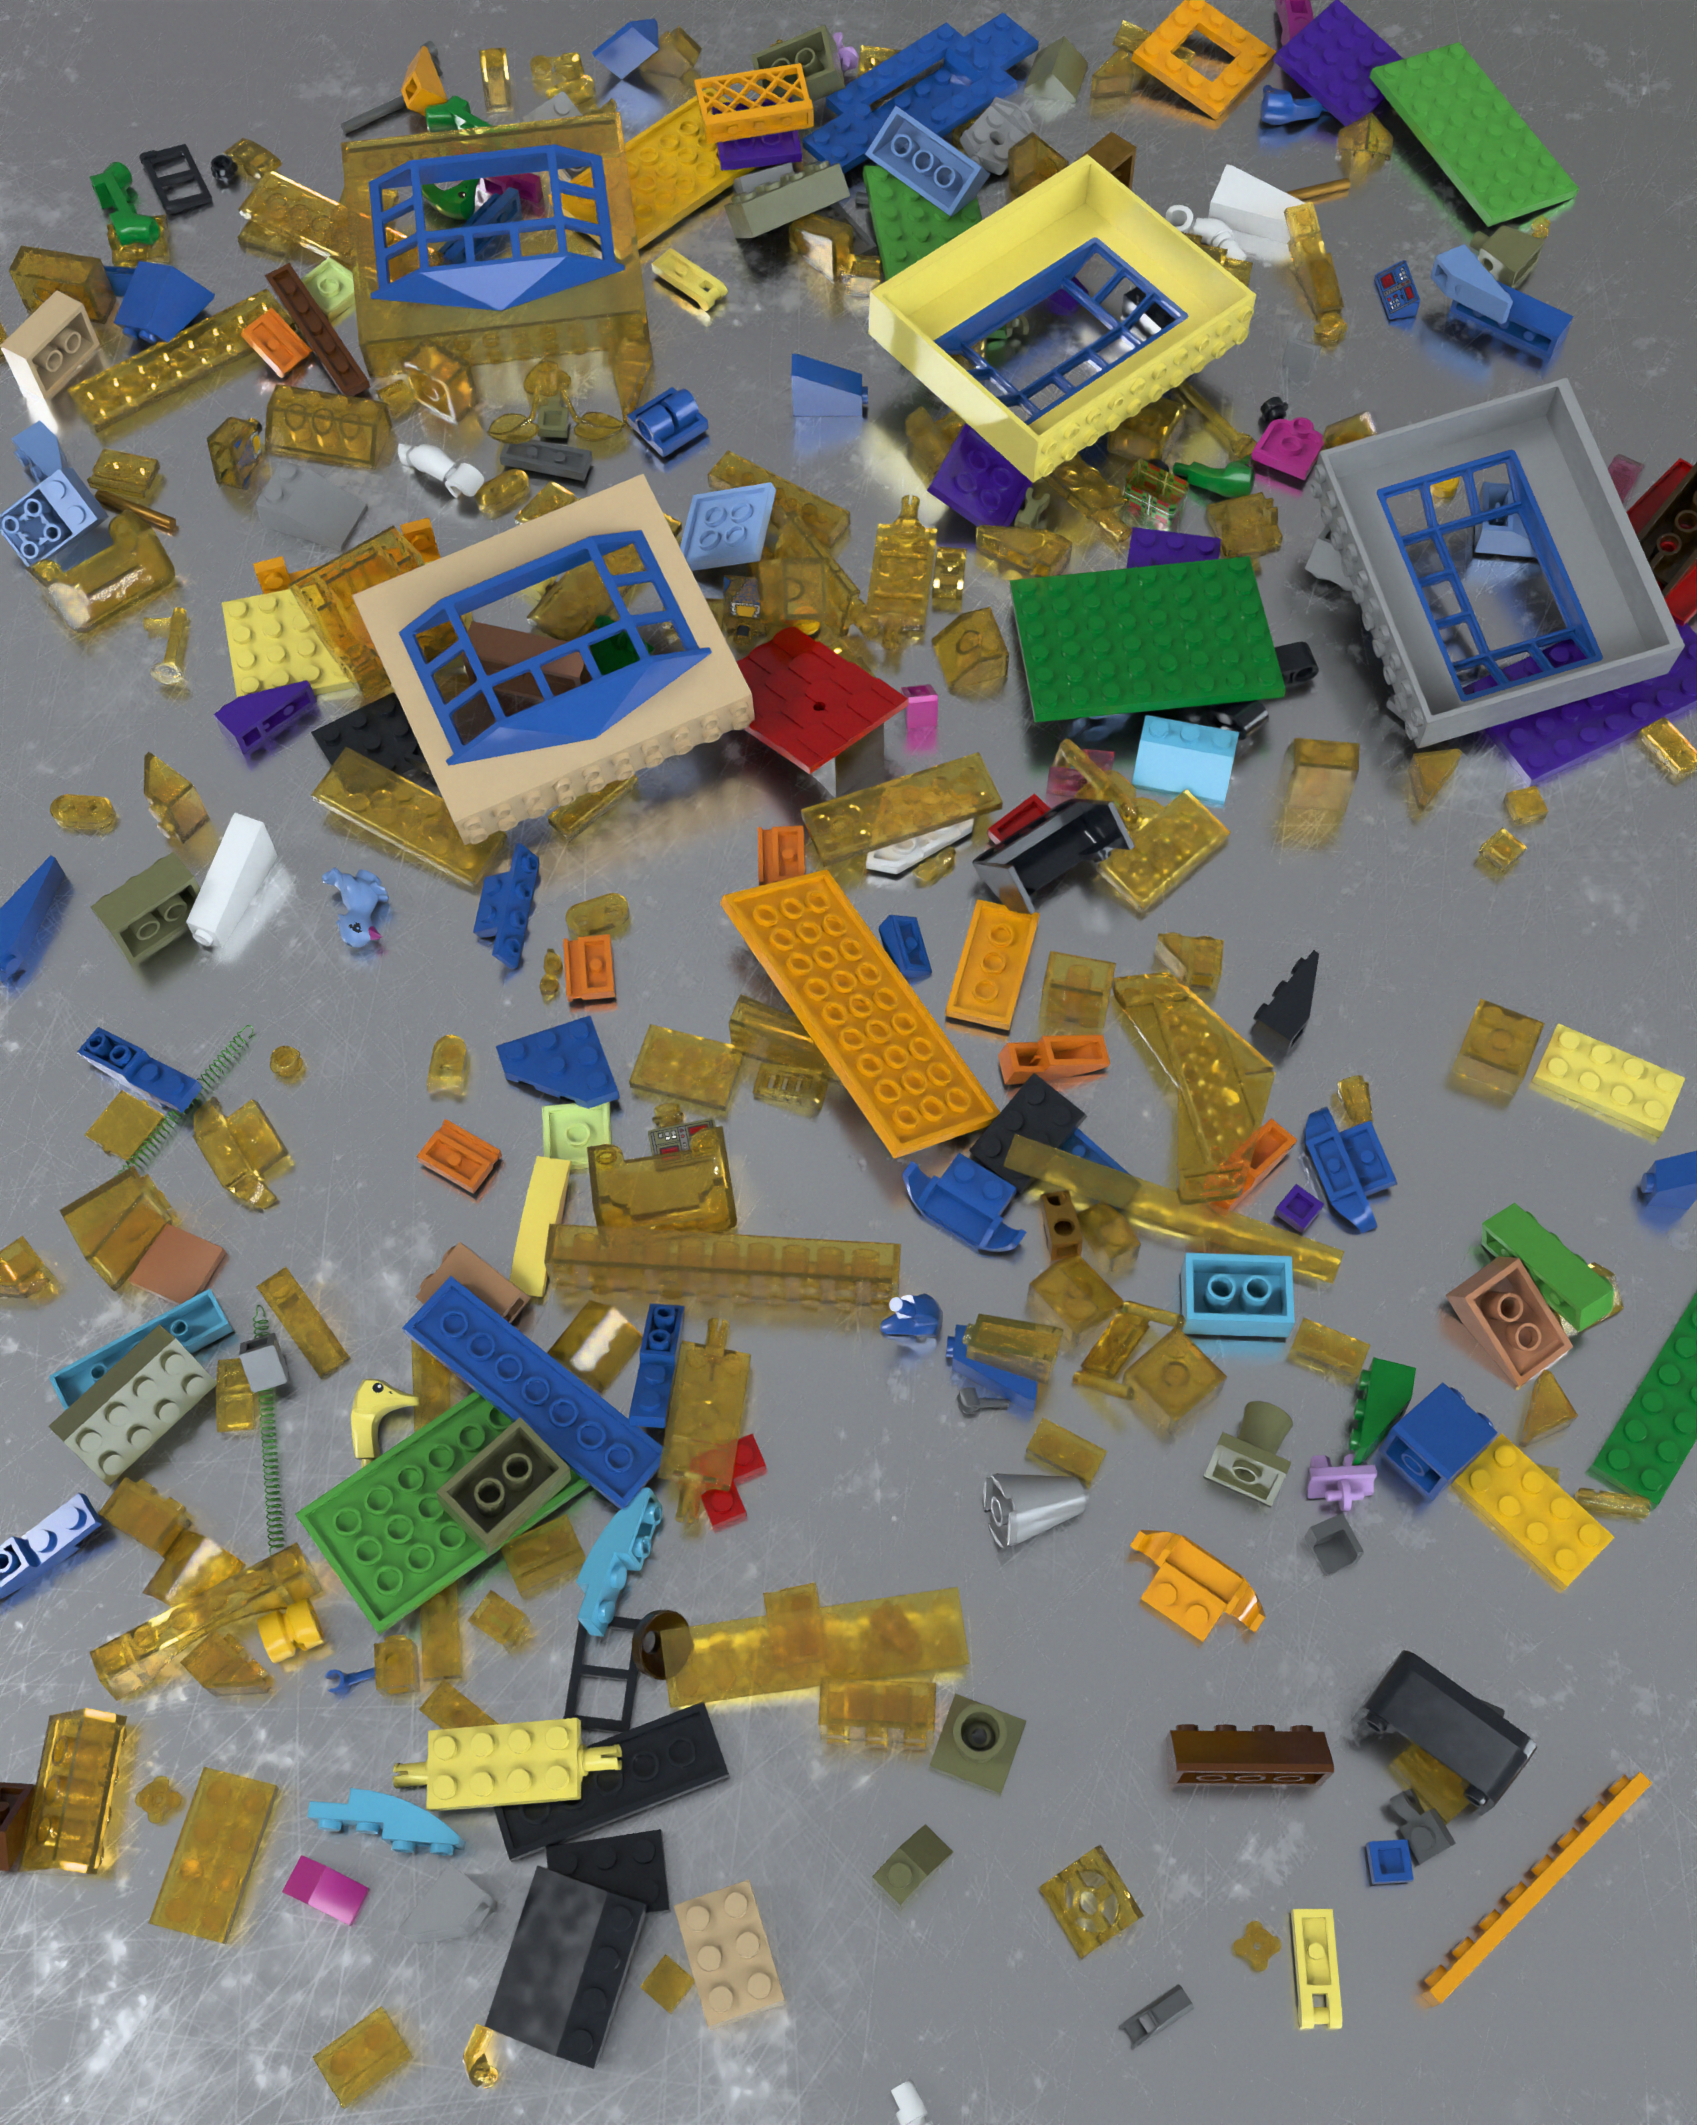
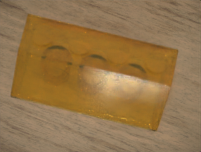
M276 384L267 404L264 448L268 452L375 470L393 425L386 402Z
M88 1708L49 1716L18 1873L73 1877L97 1875L98 1868L104 1858L103 1840L105 1830L112 1817L110 1804L113 1788L116 1786L120 1774L118 1767L120 1751L127 1738V1730L125 1728L127 1716Z

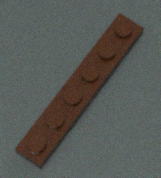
M288 263L266 274L267 283L345 400L370 388L367 377L291 264Z

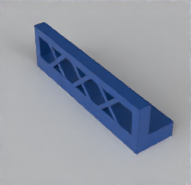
M509 187L502 195L494 193L462 227L511 222L522 211L519 191ZM497 236L473 238L475 259ZM464 240L447 241L429 260V266L466 263Z

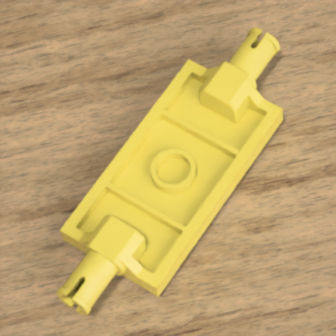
M578 1718L428 1730V1759L426 1762L395 1763L393 1772H399V1776H393V1784L396 1789L427 1785L426 1809L431 1812L581 1799L583 1776H587L589 1771L621 1770L622 1761H618L617 1757H622V1751L619 1744L587 1748L586 1744L582 1743L581 1720Z

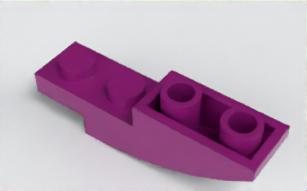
M1275 0V6L1283 29L1281 43L1284 46L1314 19L1310 0Z
M450 138L446 141L449 156L489 152L488 150ZM532 173L480 178L476 187L490 196L494 193L502 195L509 187H512L519 191L520 198L537 204L543 198L540 176Z

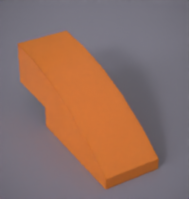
M1103 1035L1042 1036L1038 1042L1007 1043L998 1055L1005 1085L1025 1084L1033 1073L1044 1081H1050L1107 1068L1110 1065Z
M1271 1118L1232 1153L1226 1164L1204 1183L1198 1197L1224 1219L1274 1169L1296 1144L1297 1139Z

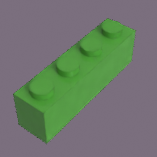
M1514 1202L1482 1223L1481 1245L1496 1258L1499 1256L1519 1258L1546 1303L1576 1330L1582 1331L1612 1311L1614 1288L1610 1281L1604 1276H1599L1587 1265L1580 1255L1574 1254L1564 1246L1556 1234L1549 1233L1542 1227L1533 1214L1528 1211L1525 1212Z

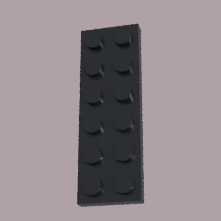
M704 1701L587 1746V1748L619 1744L622 1757L617 1758L618 1761H622L621 1770L589 1771L587 1776H583L581 1782V1799L494 1806L509 1860L513 1862L546 1849L547 1846L559 1844L730 1777Z

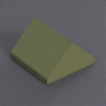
M1063 36L1036 54L1024 93L1076 103L1088 68V62L1068 39Z

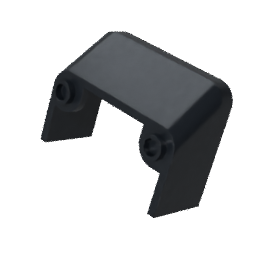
M1074 798L1064 801L980 854L972 863L978 875L1009 911L1031 915L1036 912L1034 908V900L1038 896L1036 890L1082 860H1093L1094 863H1098L1110 857V851L1115 848L1131 850L1135 845L1113 801Z
M1406 1650L1401 1651L1382 1673L1351 1719L1358 1724L1364 1718V1723L1379 1734H1384L1385 1731L1389 1733L1398 1731L1462 1779L1460 1785L1465 1790L1463 1796L1473 1805L1477 1806L1475 1812L1480 1816L1495 1807L1537 1749L1536 1743L1527 1734L1421 1657Z

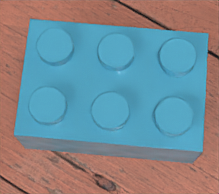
M1185 1253L1181 1266L1182 1334L1289 1337L1295 1323L1292 1256Z

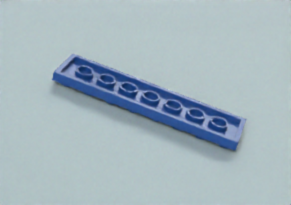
M452 1276L443 1283L402 1328L403 1333L512 1422L521 1417L571 1470L619 1509H624L670 1457L668 1450L638 1426H629V1419Z

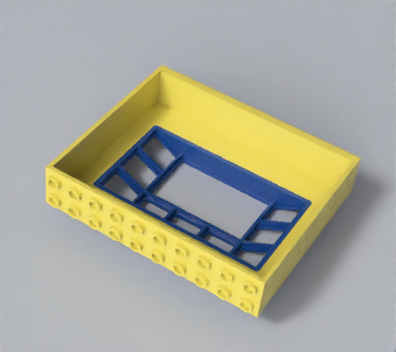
M1086 154L871 290L868 334L1034 483L1042 476L1046 477L1051 474L1055 467L1064 461L1067 462L1073 459L1077 452L1086 446H1092L1099 437L1108 431H1114L1121 422L1130 416H1136L1149 403L1158 401L1171 388L1180 386L1187 377L1193 373H1199L1206 364L1215 358H1221L1228 349L1236 344L1243 343L1249 334L1248 329L1254 313L1253 308L1256 294ZM1097 253L1117 271L1098 293L1091 298L1071 280L1089 259ZM1124 278H1127L1145 293L1146 297L1120 323L1100 304ZM1064 289L1111 331L1019 391L971 347L1057 290ZM1156 303L1171 315L1175 321L1142 342L1130 329L1151 305ZM1117 339H1122L1132 348V350L1111 364H1108L1097 354ZM961 354L977 369L965 370L949 355ZM1084 361H1088L1099 372L1077 387L1073 386L1063 377V375ZM990 380L1006 395L995 397L978 381ZM1050 384H1055L1065 393V395L1042 410L1029 400V398ZM1019 406L1031 417L1023 422L1007 407Z

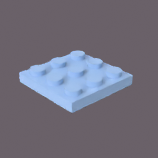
M771 482L693 495L680 549L691 571L760 561L776 489Z

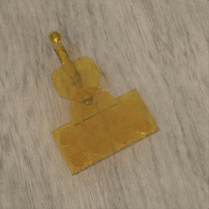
M1065 739L1060 743L1052 764V770L1057 774H1065L1070 770L1071 764L1089 782L1076 793L1074 798L1113 801L1135 845L1131 850L1116 848L1110 857L1097 865L1096 870L1140 914L1222 844L1231 834L1187 789L1165 807L1155 800L1144 797L1136 798L1134 786L1119 772L1114 770L1102 771L1069 739Z

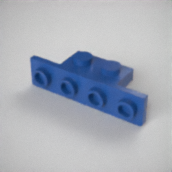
M521 843L515 844L510 871L485 877L473 933L480 938L496 935L492 956L510 969L518 967L539 866V857Z

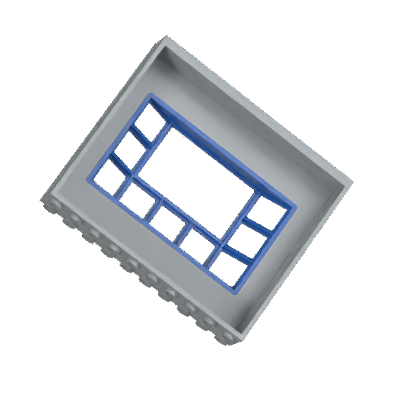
M1568 378L1319 452L1317 464L1314 465L1313 481H1310L1311 493L1314 499H1319L1322 521L1325 525L1329 524L1332 532V546L1335 551L1339 550L1343 574L1346 578L1350 577L1353 585L1351 588L1353 599L1356 604L1360 603L1364 627L1367 631L1371 630L1374 638V652L1378 658L1381 657L1383 660L1385 680L1388 685L1392 684L1394 688L1396 708L1399 712L1404 713L1406 733L1410 740L1414 739L1417 749L1667 674L1685 646ZM1505 463L1514 503L1483 512L1480 509L1473 473ZM1461 476L1471 516L1439 525L1430 486ZM1418 489L1428 528L1400 536L1386 502L1387 498ZM1518 514L1561 613L1566 629L1491 651L1483 636L1443 535L1479 525L1486 521ZM1431 539L1444 570L1417 578L1405 547ZM1449 581L1462 612L1434 620L1422 588ZM1466 623L1479 655L1452 663L1439 630ZM1572 639L1587 658L1554 668L1540 650V647ZM1528 652L1543 671L1515 681H1509L1495 661ZM1483 665L1498 684V686L1466 695L1456 673Z

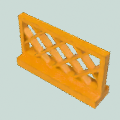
M801 63L694 80L707 144L814 127L813 104L809 98ZM797 74L798 77L793 85L782 80L787 75ZM767 79L771 83L764 89L756 84L758 80ZM736 83L745 86L740 93L735 92L729 87ZM777 85L787 90L782 98L772 93ZM711 87L718 90L713 97L702 92V89ZM750 90L760 94V97L755 102L745 97ZM724 94L734 99L729 106L718 101ZM793 94L803 99V101L788 102ZM766 98L776 103V105L761 106ZM739 103L749 107L747 110H734ZM713 107L723 112L722 114L709 116L707 114Z

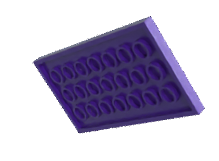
M1687 623L1683 627L1676 624L1685 646L1667 674L1485 728L1484 730L1527 786L1535 785L1696 707L1697 634ZM1572 639L1563 640L1541 650L1554 668L1587 659ZM1531 656L1501 669L1509 681H1515L1543 672ZM1490 674L1462 689L1464 694L1468 695L1498 686V684Z

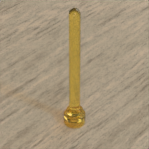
M1185 379L1177 388L1230 441L1231 451L1240 460L1246 455L1251 456L1257 442L1249 434L1239 433Z

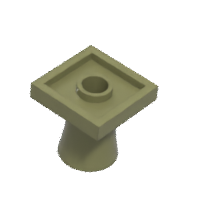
M1252 1401L1247 1403L1244 1408L1238 1438L1222 1432L1204 1477L1272 1506L1292 1463L1276 1455L1283 1440L1293 1427L1291 1417L1281 1408L1267 1402Z
M955 1693L929 1769L1001 1796L1026 1725V1720ZM972 1735H982L986 1738V1741L982 1744H977L973 1741Z

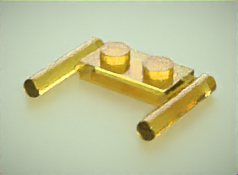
M1129 1300L1126 1301L1123 1305V1312L1118 1311L1080 1365L1083 1368L1082 1371H1077L1073 1375V1383L1122 1400H1133L1135 1390L1132 1387L1113 1382L1112 1380L1150 1328L1148 1322L1153 1321L1175 1328H1182L1186 1323L1185 1317L1182 1314Z

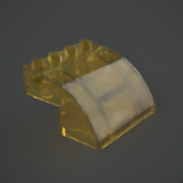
M394 525L288 584L304 615L329 654L365 699L379 694L385 687L391 685V681L352 595L425 565L421 554ZM459 616L460 619H461V621H462V623H463V626H464L466 632L468 633V631H467V629H466V627H465V624H464V622H463L462 617ZM451 621L416 634L418 643L428 663L458 641V636Z

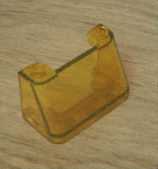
M130 509L116 515L109 523L108 531L114 544L63 573L60 566L50 559L39 560L25 568L39 590L67 625L75 632L87 633L165 588L175 577L174 565L155 531Z
M723 1126L704 1128L696 1132L691 1138L692 1150L624 1160L622 1150L611 1144L587 1147L593 1211L602 1246L608 1250L619 1251L721 1235L733 1230L737 1225V1216Z

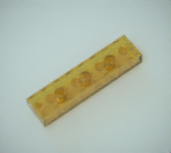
M729 450L707 474L708 486L717 491L771 482L776 489L770 518L829 549L832 548L851 524L849 511Z

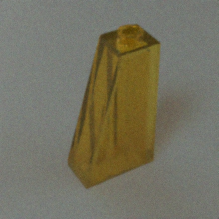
M740 994L729 1020L733 1053L844 1086L798 1018Z

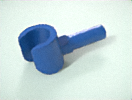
M377 1666L349 1674L336 1669L330 1670L326 1673L325 1678L332 1680L340 1677L341 1682L338 1687L328 1689L327 1691L336 1695H344L350 1690L352 1684L380 1676V1668Z

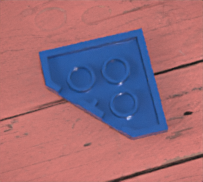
M590 1015L496 1046L506 1079L517 1083L519 1081L534 1085L536 1090L557 1098L560 1095L574 1100L576 1105L587 1109L620 1098Z

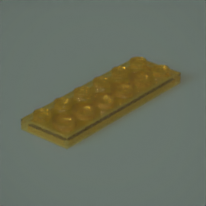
M663 513L676 538L682 531V522ZM633 543L602 556L611 575L646 571ZM589 561L568 570L528 614L527 621L529 625L552 638L569 642L593 632L597 628L594 624L596 617L600 614L603 616L608 615L615 606L593 561ZM634 585L617 587L621 597L623 598Z
M345 747L311 794L313 801L472 888L476 886L508 839L507 833L499 830L488 835V838L481 843L464 845L443 798L348 747Z
M977 752L801 809V817L822 866L826 867L1002 809L1003 801L980 753Z

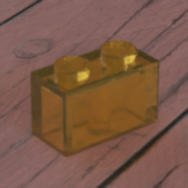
M125 1477L98 1514L109 1524L166 1560L192 1524L184 1515L187 1508L171 1497H168L166 1501L161 1500L155 1496L158 1490L143 1479H140L136 1484Z

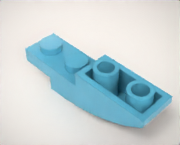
M643 1487L624 1509L621 1508L593 1545L580 1571L576 1583L585 1593V1597L577 1619L590 1635L604 1637L608 1624L614 1618L615 1604L619 1592L625 1586L627 1570L641 1571L644 1559L650 1553L651 1539L656 1525L661 1521L663 1507L650 1488Z
M350 1788L348 1804L310 1801L307 1817L313 1822L318 1823L317 1828L320 1830L341 1831L342 1825L356 1826V1832L379 1834V1829L383 1828L381 1839L387 1844L392 1845V1851L402 1853H414L415 1846L430 1847L431 1854L452 1856L454 1849L465 1850L466 1842L447 1824L413 1803L392 1795Z

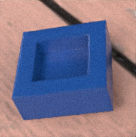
M1408 1839L1372 1841L1366 1844L1372 1885L1404 1883L1414 1880Z

